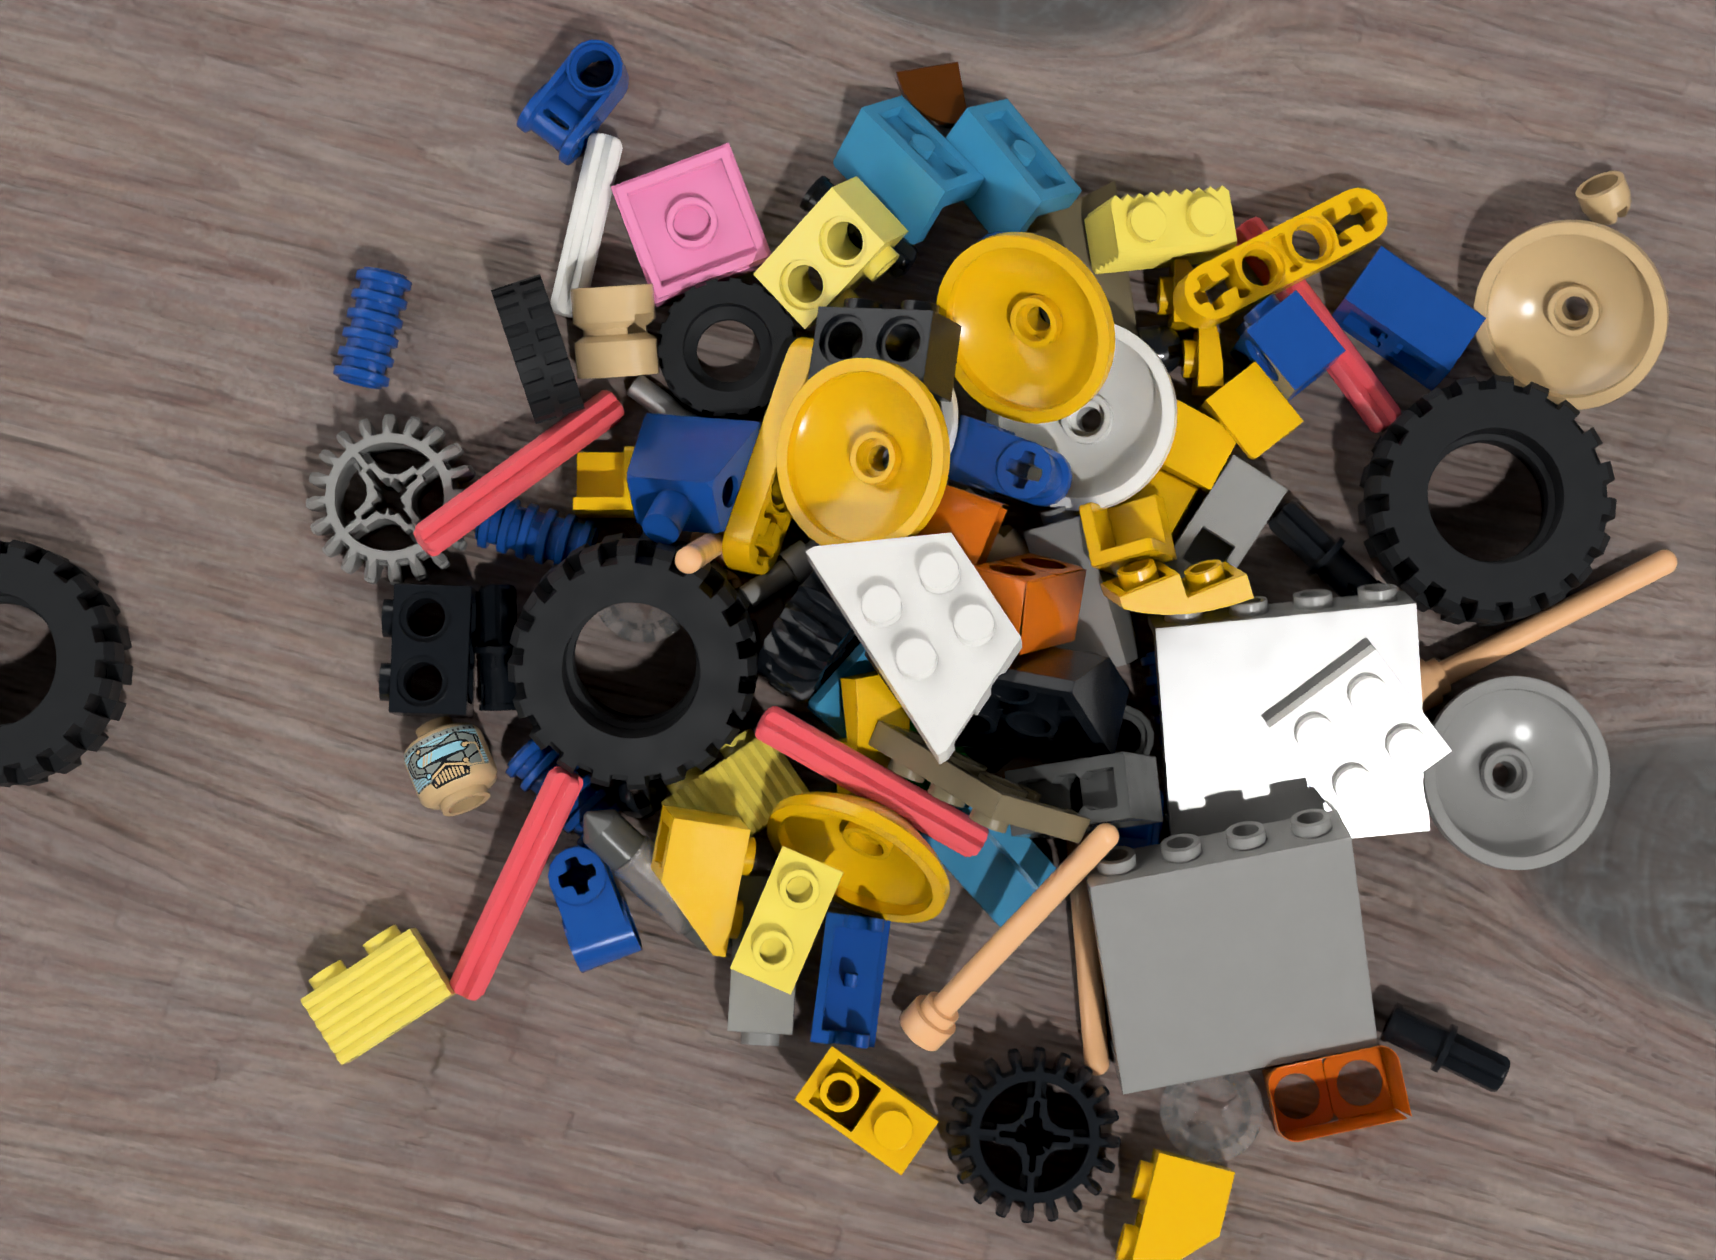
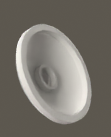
M1114 324L1115 351L1108 377L1095 397L1078 411L1057 421L1033 424L1013 421L987 409V423L1014 432L1017 437L1055 450L1062 454L1069 462L1073 475L1071 487L1062 500L1049 507L1058 509L1066 506V510L1079 512L1080 505L1090 502L1100 505V508L1103 509L1117 505L1144 488L1158 473L1170 452L1177 427V400L1171 377L1155 351L1140 337L1119 325ZM1098 410L1101 415L1099 427L1092 432H1085L1082 426L1083 417L1089 411ZM1031 466L1027 479L1039 481L1042 476V469Z

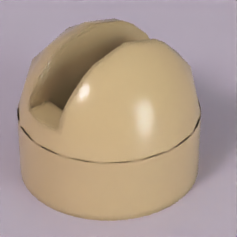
M1608 171L1595 175L1583 182L1575 193L1581 209L1587 218L1592 222L1602 225L1615 224L1618 217H1625L1629 212L1632 202L1629 186L1624 174L1620 171Z

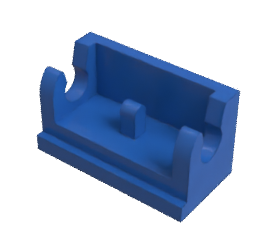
M1383 246L1378 249L1332 314L1342 330L1431 391L1451 371L1486 319V317Z
M827 912L810 1042L844 1044L856 1048H875L891 921Z

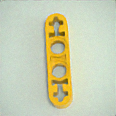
M1357 187L1346 190L1197 266L1177 283L1173 291V305L1176 314L1184 323L1193 328L1207 329L1214 327L1262 302L1274 293L1276 295L1363 250L1377 239L1387 226L1388 213L1384 203L1377 194L1368 189ZM1360 213L1365 221L1362 226L1360 224L1354 225L1337 236L1334 225L1348 214L1356 215ZM1294 231H1306L1314 236L1319 245V256L1317 259H1305L1295 251L1292 244ZM1255 256L1263 260L1270 272V280L1267 285H1255L1245 277L1242 270L1244 257ZM1225 280L1228 291L1224 292L1212 303H1198L1194 294L1199 289L1202 292L1207 291Z
M797 338L790 345L786 353L725 529L722 554L725 564L730 569L764 575L773 568L779 556L792 516L784 502L778 482L776 466L777 442L781 424L790 403L800 388L808 381L814 338Z

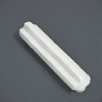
M592 133L588 137L550 300L553 312L564 317L573 318L571 289L591 287L611 201V187L615 183L623 149L620 139L604 133Z

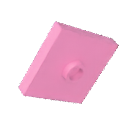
M729 143L611 187L647 284H653L656 308L685 297L684 293L692 287L696 289L706 285V281L718 279V282L729 281L730 278H736L755 271L772 254Z

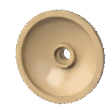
M1559 220L1544 223L1530 228L1513 238L1496 254L1484 271L1474 302V310L1486 317L1476 333L1477 342L1484 359L1494 374L1513 377L1514 385L1525 387L1530 382L1539 384L1549 389L1547 399L1557 405L1567 400L1578 410L1605 405L1622 397L1636 387L1657 361L1664 346L1669 325V306L1665 286L1657 268L1648 255L1635 242L1617 230L1584 220ZM1573 296L1584 299L1588 306V312L1581 316L1573 315L1566 307V300Z

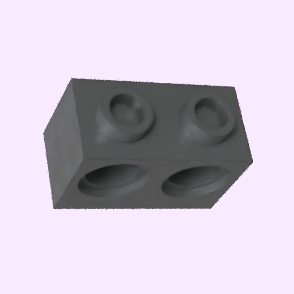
M1119 752L1005 771V779L1013 783L1022 784L1042 794L1039 800L1040 803L1064 810L1070 809L1090 819L1091 821L1085 834L1091 833L1101 823H1110L1119 829L1163 822L1156 757ZM1010 825L1011 836L1043 840L1057 838Z

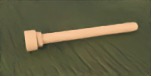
M725 531L717 534L692 532L690 543L679 549L675 555L677 569L682 573L692 574L710 563L713 559L722 567L726 566L722 554V542Z
M1659 550L1564 598L1553 606L1537 612L1439 662L1435 658L1427 661L1420 658L1423 713L1443 703V695L1451 692V684L1672 573L1677 567L1676 555L1669 550Z
M1110 823L1099 824L939 993L930 992L928 995H919L900 1014L899 1020L905 1034L916 1045L928 1051H936L951 1037L956 1030L955 1022L959 1018L957 1010L1113 849L1119 840L1117 828Z
M1090 833L1084 834L1082 841H1083ZM1066 840L1067 857L1078 847L1079 843ZM1084 878L1070 892L1084 1065L1093 1071L1092 1075L1099 1076L1108 1070L1110 1061L1103 978L1088 886Z

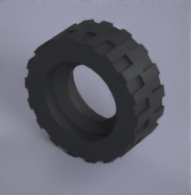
M540 274L491 290L535 423L539 424L585 409Z
M730 278L729 281L718 282V279L706 281V285L697 289L692 287L684 293L685 297L677 303L675 301L668 310L669 316L665 323L662 322L659 331L658 358L668 388L684 406L705 418L731 420L751 418L753 420L762 416V412L768 408L786 353L790 345L797 339L790 314H787L779 301L774 296L768 295L763 287L755 283L753 285L742 283V279ZM721 321H736L746 325L754 332L760 345V357L754 370L745 378L735 382H722L710 377L700 366L697 357V347L702 334L710 326Z

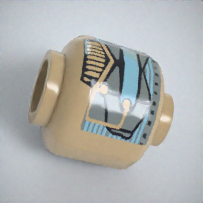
M449 716L432 719L417 728L415 731L417 739L405 750L404 763L421 804L432 810H441L444 816H455L471 811L485 803L490 798L489 789L496 782L497 768L481 730L468 722L453 723Z

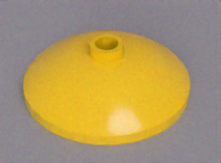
M1006 232L989 236L964 250L950 265L939 287L936 304L940 306L939 314L962 326L955 378L973 399L983 407L1004 418L1022 423L1040 424L1070 416L1095 397L1105 383L1112 366L1115 351V328L1111 308L1101 285L1089 268L1075 254L1059 243L1040 235L1026 232ZM1040 307L1049 316L1050 324L1042 319L1039 311Z
M852 358L839 361L825 367L811 377L800 388L790 403L778 436L776 452L777 476L787 509L806 535L821 546L916 536L927 525L937 510L946 488L950 469V442L947 426L937 401L926 385L907 369L889 361L873 358ZM888 449L889 463L885 469L882 457L885 450Z
M806 792L780 801L768 819L767 835L777 855H779L782 846L844 872L832 900L847 908L887 921L919 923L939 915L949 897V880L943 864L934 849L906 819L880 803L850 794Z

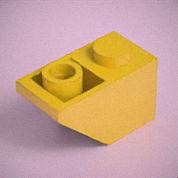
M662 805L650 868L713 956L726 957L729 938L737 939L741 931L744 907L742 900H737L742 875L749 876L753 869L756 855V840L754 837H749L750 828L738 816Z
M834 1046L830 1047L794 1099L899 1175L903 1174L939 1122L937 1116Z
M1153 1148L1150 1162L1140 1160L1133 1180L1131 1198L1140 1200L1135 1224L1124 1223L1115 1260H1181L1218 1238L1235 1172L1225 1166Z

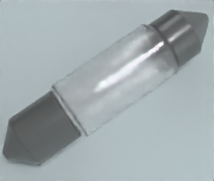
M615 809L587 811L583 817L584 844L612 869V874L677 934H683L698 949L708 950L651 869L655 842L649 836L642 835ZM729 938L727 950H729L732 947L731 938Z

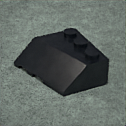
M1049 647L1020 655L1019 652L1006 673L999 675L992 685L991 696L979 714H973L954 743L955 750L960 753L1094 757L1113 754L1117 747L1129 688L1110 657L1092 652H1079L1057 647ZM865 651L866 658L869 660L871 665L874 667V669L877 671V673L882 678L884 683L887 685L889 690L892 692V690L886 683L885 679L875 666L874 662L872 661L868 653Z

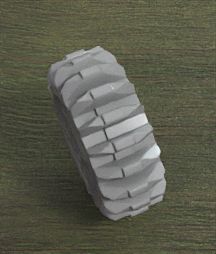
M393 414L384 415L382 434L376 433L374 426L367 418L359 421L362 440L355 442L345 431H340L336 438L346 451L339 458L326 449H323L319 454V458L332 467L329 476L319 472H312L310 474L309 482L318 488L326 489L325 496L307 498L306 507L311 511L327 512V516L313 522L310 528L317 536L335 533L325 543L322 550L328 557L332 558L348 549L342 561L341 569L350 575L356 572L363 562L366 561L364 580L370 584H377L384 567H388V578L393 586L394 584L404 583L405 566H410L416 580L419 582L427 581L429 577L424 560L431 557L434 563L442 570L449 568L451 563L449 558L443 553L437 556H429L417 543L413 535L416 525L423 520L420 515L422 498L432 489L430 484L440 477L443 485L444 505L465 490L460 489L459 485L471 481L476 476L475 469L471 465H462L452 469V466L461 459L464 450L458 443H454L439 452L438 450L444 442L446 433L438 426L429 430L423 440H421L423 422L418 417H410L403 434L399 433V424ZM391 451H406L418 454L428 461L418 469L412 466L401 474H388L377 465L373 457ZM358 471L366 484L367 496L361 507L354 512L356 518L347 523L344 508L345 494L352 476ZM376 477L387 487H393L398 493H400L402 486L406 487L407 491L401 496V501L405 505L404 511L412 519L411 524L399 513L395 514L389 508H387L385 515L381 514L380 510L384 508L387 502L382 495L384 491L375 480ZM387 526H398L416 544L405 549L382 551L361 544L359 540L370 531L376 534ZM461 538L452 546L456 550L464 551L468 543Z

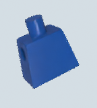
M646 413L628 467L627 483L636 522L642 526L648 538L656 543L668 545L674 543L682 531L710 534L725 531L761 428L760 422Z

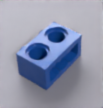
M1295 290L1282 302L1273 293L1246 314L1243 318L1245 321L1235 329L1240 338L1229 353L1243 370L1256 361L1289 402L1322 376L1346 350L1298 291Z

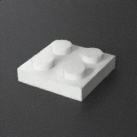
M1372 644L1266 722L1270 730L1331 810H1338L1346 828L1452 751Z

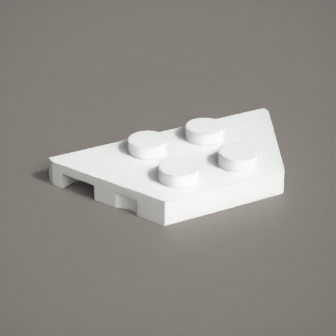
M951 532L822 545L810 548L806 551V555L813 570L939 765L947 761L955 750V741L972 715H978L991 696L992 685L998 676L1006 673L1022 649L1021 636Z

